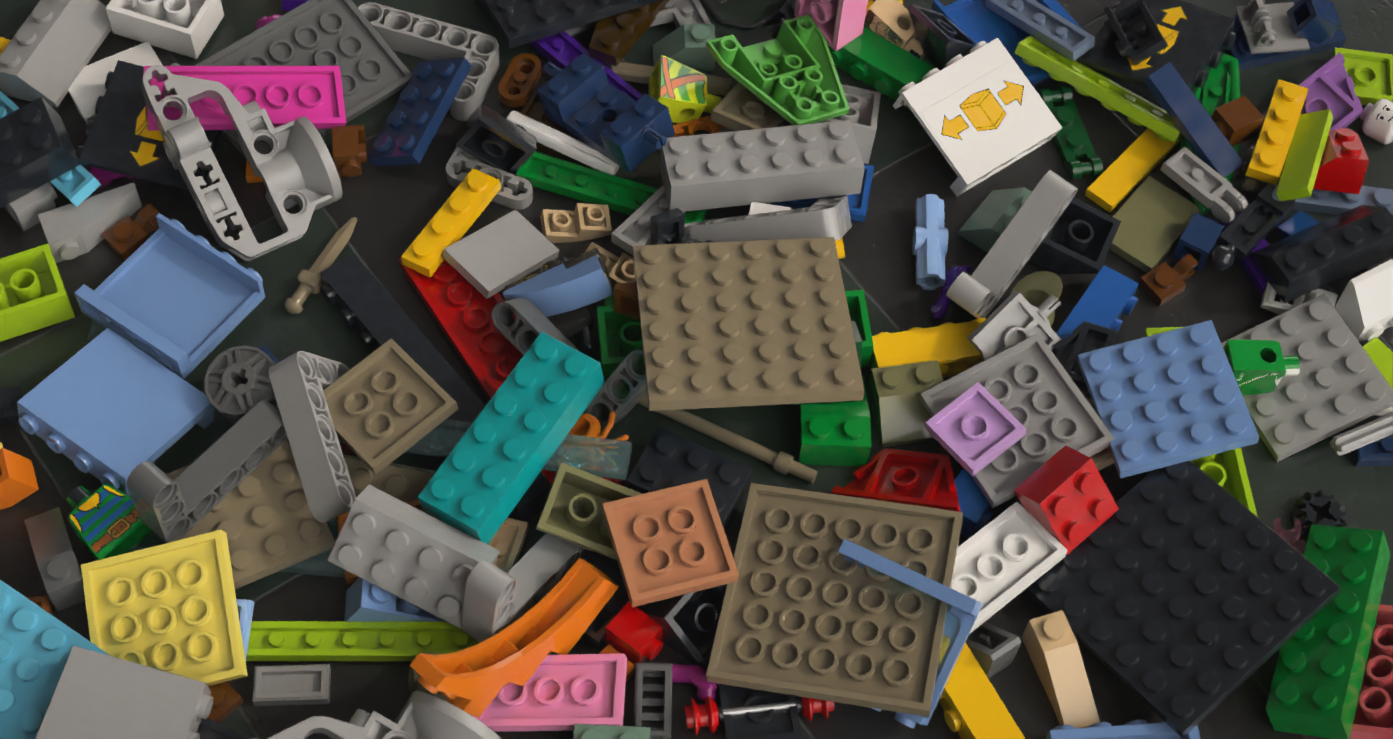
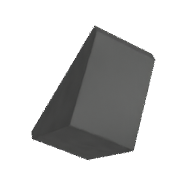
M984 622L969 634L966 644L988 679H990L1013 663L1021 640L1015 634Z

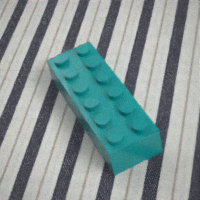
M541 332L419 494L418 499L424 513L488 545L604 385L600 362Z

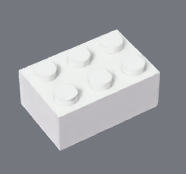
M111 0L106 7L114 34L143 43L149 41L150 45L194 59L198 58L224 17L221 0Z

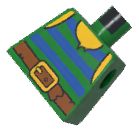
M109 484L102 485L93 494L83 486H79L72 490L67 497V502L74 508L67 519L74 533L95 561L129 553L153 533L150 528L141 522L132 498Z

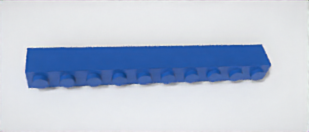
M1104 265L1056 334L1061 340L1067 338L1084 321L1116 330L1118 333L1123 324L1120 318L1124 313L1129 316L1137 304L1138 298L1134 294L1139 283ZM963 467L954 481L960 510L963 512L961 534L970 538L977 529L981 530L991 521L994 513L990 511L992 506L969 472Z

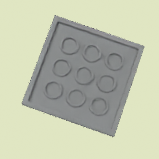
M1325 294L1231 338L1242 340H1276L1280 343L1283 356L1296 355L1299 359V374L1297 376H1283L1273 392L1243 396L1259 436L1277 462L1393 406V389ZM1227 341L1221 343L1222 347H1224Z
M1039 333L920 394V401L930 416L933 417L979 382L1026 428L1024 437L977 474L971 475L992 508L1017 496L1014 490L1065 445L1091 457L1108 448L1110 441L1115 439Z

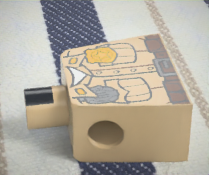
M876 0L866 13L864 27L922 59L925 55L920 42L915 39L917 33L908 10L898 0Z

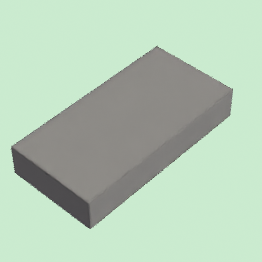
M330 664L255 666L254 706L330 704Z

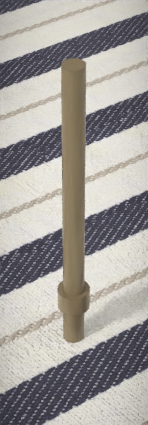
M645 393L638 401V404L649 408L648 396ZM684 409L655 411L774 466L773 470L784 475L790 473L812 484L817 477L818 471L795 461L794 456L783 451L777 453Z

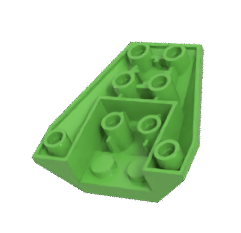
M809 15L783 21L776 39L742 47L733 34L706 42L705 46L722 69L793 126L814 124L848 114L850 110L825 36Z

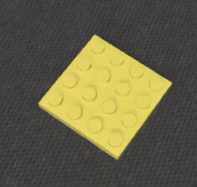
M217 530L81 564L90 642L110 656L206 683L207 686L248 676L226 532Z

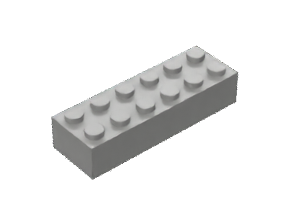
M851 120L667 138L665 146H662L660 149L659 160L669 210L678 208L682 212L751 205V202L772 203L860 194L865 169Z

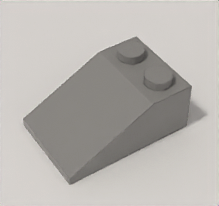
M841 84L850 108L848 114L817 123L851 120L863 163L869 164L877 130L881 93Z

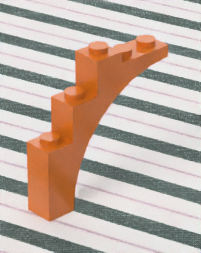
M579 558L541 601L498 634L475 646L454 653L440 655L419 653L410 666L420 675L417 680L428 691L437 694L439 691L447 698L446 701L472 716L480 717L504 685H508L511 682L524 686L547 655H551L552 652L567 655L619 586L595 565Z

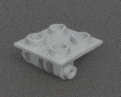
M1248 0L1245 6L1235 7L1251 54L1310 49L1307 39L1294 34L1287 15V11L1294 6L1293 2L1265 4V0Z

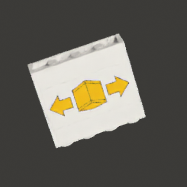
M998 38L989 43L985 41L978 43L969 51L970 54L965 57L962 54L955 56L946 64L947 67L942 70L934 68L922 78L923 81L920 83H908L898 92L900 96L893 104L895 109L902 105H908L954 170L958 178L950 188L957 197L1049 142L1062 129L1060 123Z

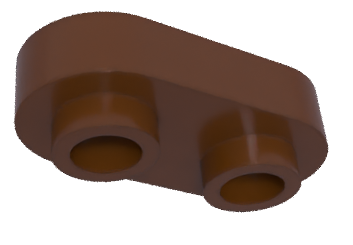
M528 53L519 54L510 62L498 87L499 99L505 106L517 108L525 105L533 89L536 87L541 77V62L535 55Z

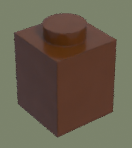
M1244 95L1215 108L1211 118L1233 147L1255 137L1264 117Z

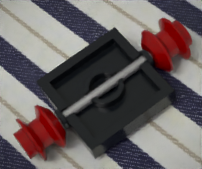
M718 684L717 690L720 703L718 708L716 702L710 696H707L705 704L697 705L695 700L690 698V706H684L686 728H693L695 736L698 735L700 727H708L710 732L714 733L719 722H723L725 739H802L798 712L801 711L802 715L809 722L812 721L814 713H821L826 720L828 719L829 712L834 711V702Z

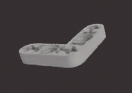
M456 147L446 164L447 182L454 188H457L472 168L500 180L501 189L492 199V202L516 210L525 209L532 203L533 188L527 179L484 164L459 147ZM519 191H523V192H524V193H519L518 196H514V195H513V193H514V194H517Z

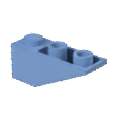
M360 577L346 591L344 619L346 622H447Z

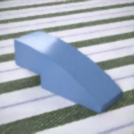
M596 255L568 269L562 263L503 291L506 301L517 297L527 298L546 317L587 306L614 294Z

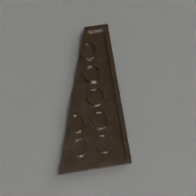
M660 0L598 20L589 45V55L617 66L655 21L656 15L665 9V5L669 0Z

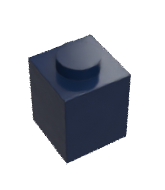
M1299 0L1287 11L1294 34L1318 44L1322 43L1342 26L1334 3L1328 0Z
M1194 213L1178 241L1172 258L1180 261L1186 255L1191 254L1199 262L1194 268L1202 271L1209 258V253L1216 246L1217 239L1222 233L1224 226L1210 218Z

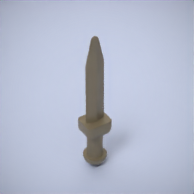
M356 217L351 218L334 234L309 271L302 269L299 273L298 282L300 286L293 296L286 298L284 302L285 310L293 315L302 312V305L310 293L318 294L320 292V288L323 287L320 273L331 267L350 240L357 223Z

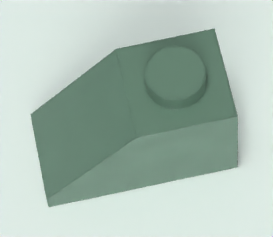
M683 24L653 44V66L655 67L660 56L663 55L699 72L715 71V58L705 46L707 41L716 39L715 24Z

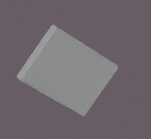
M515 209L445 248L442 257L488 299L556 259L560 250Z

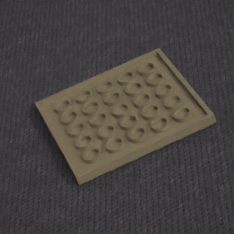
M834 237L633 246V264L649 411L863 400L865 390Z
M751 483L734 554L739 578L737 582L727 584L706 674L707 681L929 717L948 603L867 565L863 569L858 566V561L854 560V563H850L844 560L845 555L838 551L843 540L846 539L951 588L963 512Z

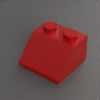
M1347 128L1329 131L1313 189L1351 194L1360 193L1369 159L1358 133Z

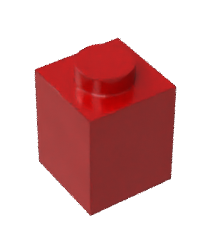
M628 602L606 626L605 643L610 644L620 654L625 653L626 658L634 664L644 663L647 658L652 661L664 645L662 642L663 626L636 606L631 607V603Z

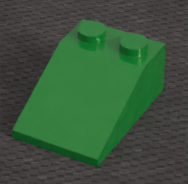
M862 376L865 390L863 400L797 404L799 463L803 465L861 467L868 463L871 451V423L864 376Z

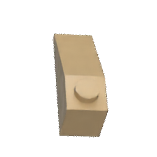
M1063 610L1029 620L1022 640L1060 725H1073L1074 728H1089L1092 724L1100 723L1078 642Z

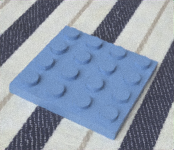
M1212 320L1078 354V364L1096 413L1115 438L1110 441L1109 449L1120 478L1258 443V432Z

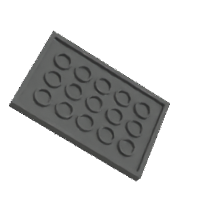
M309 0L195 65L340 66L346 123L405 88L412 77V73L352 0ZM317 129V131L323 138L331 133L332 129ZM226 130L241 148L237 140L239 136L237 131ZM259 140L254 143V148L258 153L265 155L271 152L270 145L267 142Z

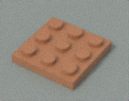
M707 479L602 503V512L631 607L738 581L739 573Z

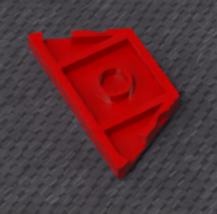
M884 448L872 458L871 462L862 465L853 473L854 480L844 488L837 485L831 491V494L961 512L949 455Z

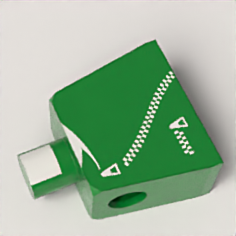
M1228 339L1223 347L1242 396L1273 392L1283 376H1297L1299 374L1300 363L1296 355L1283 356L1280 343L1276 340Z

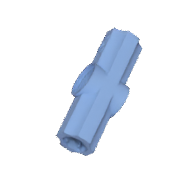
M926 194L921 198H917L915 204L916 226L913 232L912 253L916 255V284L925 290H935L938 287L944 286L948 228H944V200L935 194Z

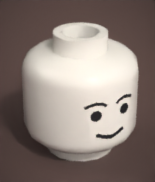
M1380 99L1374 105L1369 103L1360 116V119L1364 121L1362 125L1363 133L1382 144H1390L1393 142V102L1388 99Z

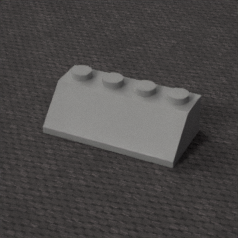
M40 0L0 55V88L6 96L31 102L42 97L50 106L58 107L81 70L89 63L112 30L106 12L107 6L99 0Z

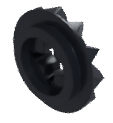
M1321 490L1316 493H1309L1307 491L1299 499L1297 498L1292 508L1294 525L1307 538L1311 525L1347 527L1350 518L1345 514V505H1340L1335 500V495H1324ZM1325 509V518L1316 524L1317 512Z

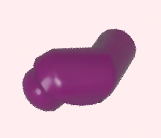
M673 664L672 682L692 683L698 687L697 697L699 700L706 701L707 696H710L713 700L717 697L716 689L718 688V683L707 681L706 669L697 665Z

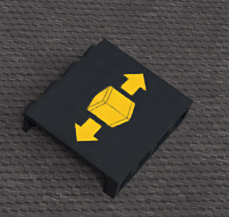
M1123 0L1113 13L1116 15L1139 0ZM1143 0L1168 47L1135 66L1129 55L1125 58L1122 57L1114 43L1119 40L1118 36L1112 37L1104 24L1095 36V46L1080 56L1078 60L1079 63L1095 72L1100 70L1148 88L1143 80L1171 62L1195 95L1198 88L1202 89L1205 86L1211 69H1217L1224 51L1232 48L1236 39V33L1233 32L1235 19L1182 0Z
M118 60L114 72L109 71L107 74L105 95L99 96L95 107V114L97 115L95 120H90L87 124L85 132L86 143L77 149L76 154L80 164L90 172L92 167L183 189V204L196 207L197 205L179 169L175 170L172 166L173 162H170L163 146L164 139L160 131H148L146 104L141 89L144 66ZM204 130L208 141L212 143L211 149L215 155L223 130ZM197 167L195 176H202L206 180L209 171H202L200 167Z

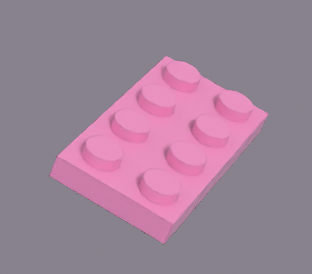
M625 653L547 655L524 686L511 682L508 685H504L480 717H473L484 723L494 732L574 730L575 724L623 726L627 670Z

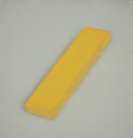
M1148 128L1087 188L1085 196L1111 213L1181 142V137L1175 142L1165 141L1158 138L1154 133L1155 131Z

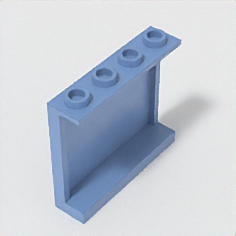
M158 213L156 219L159 229L95 290L83 284L74 294L82 313L106 329L110 328L176 375L185 379L265 298L262 284L263 279L254 269H246L238 264L229 253L225 251L219 252L213 248L201 235L194 236L188 232L176 219L170 220Z
M110 328L105 329L17 401L18 422L23 430L31 435L36 434L52 451L67 456L80 471L91 473L100 480L102 485L109 484L130 496L127 488V479L136 466L145 461L153 463L195 424L205 429L214 421V406L210 403L207 395Z

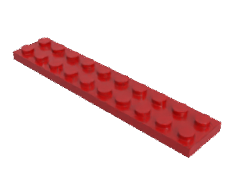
M399 259L401 269L488 401H490L523 357L518 349L493 323L492 311L498 303L504 302L503 298L498 292L486 299L446 260L441 263L431 277H428L402 265V259ZM605 448L599 449L609 455ZM563 454L549 459L541 470L551 483L560 457ZM595 455L597 458L596 476L621 486H626V478L617 465L612 467L606 460ZM577 464L574 467L580 469L582 464Z

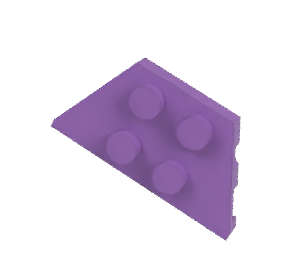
M1340 52L1299 84V86L1309 89L1301 114L1330 109L1333 115L1330 130L1346 128L1360 117L1363 111L1359 97L1354 93L1355 86L1352 78L1347 75L1344 66V56ZM1265 111V112L1262 114V116H1263L1264 118H1263V120H1262V122H1261V124H1260V126H1259V129H1258V131H1257V132H1259V133H1260V131H1261V128H1262V125H1263V122H1264V119H1265V116H1266L1267 111Z

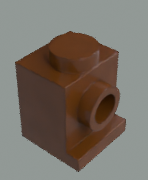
M364 125L332 127L333 161L339 177L362 175L361 162H367V141Z

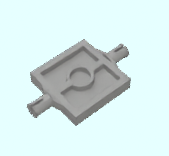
M1014 291L967 339L979 351L983 361L1037 333L1040 334L1052 351L1053 346L1061 341V339L1052 330L1047 317L1061 303L1054 295L1050 294L1037 308L1031 305L1020 292Z

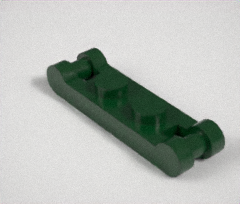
M1064 85L1052 91L1049 88L1038 90L1037 93L1062 126V129L1052 139L1069 179H1080L1085 174L1090 176L1101 175L1103 173L1102 160L1096 156L1072 99L1071 87ZM1059 102L1060 106L1054 107L1053 103Z

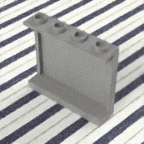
M73 646L35 739H200V733H197L202 718H208L214 698L210 696L212 692L204 682Z

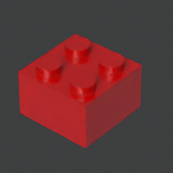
M1066 445L1014 490L1022 506L1068 550L1067 554L1119 509L1092 458Z

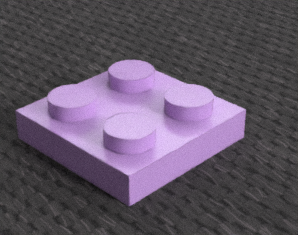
M979 382L925 422V429L972 476L1026 434V428Z

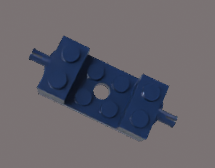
M584 53L564 69H560L552 62H547L548 66L544 65L543 73L552 79L538 89L537 92L546 117L629 173L653 152L665 146L667 138L675 134L668 107L648 94L643 95L637 101L610 85L604 66ZM608 118H615L612 122H603Z

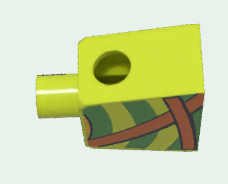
M660 56L649 75V96L668 107L671 120L674 123H684L699 119L703 111L712 114V110L721 102V97L707 93V77L705 74L666 56Z

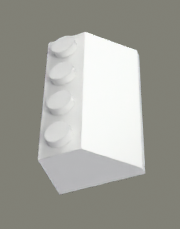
M1393 259L1351 279L1334 307L1359 343L1365 339L1371 341L1373 338L1379 337L1385 329L1393 327Z

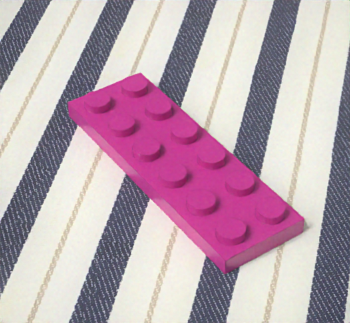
M144 66L143 74L145 73L146 69H148L151 66ZM164 66L172 74L220 82L230 90L242 106L256 101L260 109L265 108L274 128L301 116H306L316 129H332V127L346 126L340 66ZM152 78L150 86H158L161 92V101L165 98L162 92L164 81L158 82L156 78ZM202 98L189 104L195 117H199V122L204 130H236L229 115L225 116L220 104L213 98ZM145 101L148 131H159ZM167 107L163 110L164 116L169 120L174 121L181 118V112L175 107Z

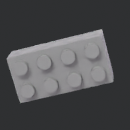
M368 485L355 499L328 561L460 628L466 582L470 573L483 559H487L494 564L500 551Z

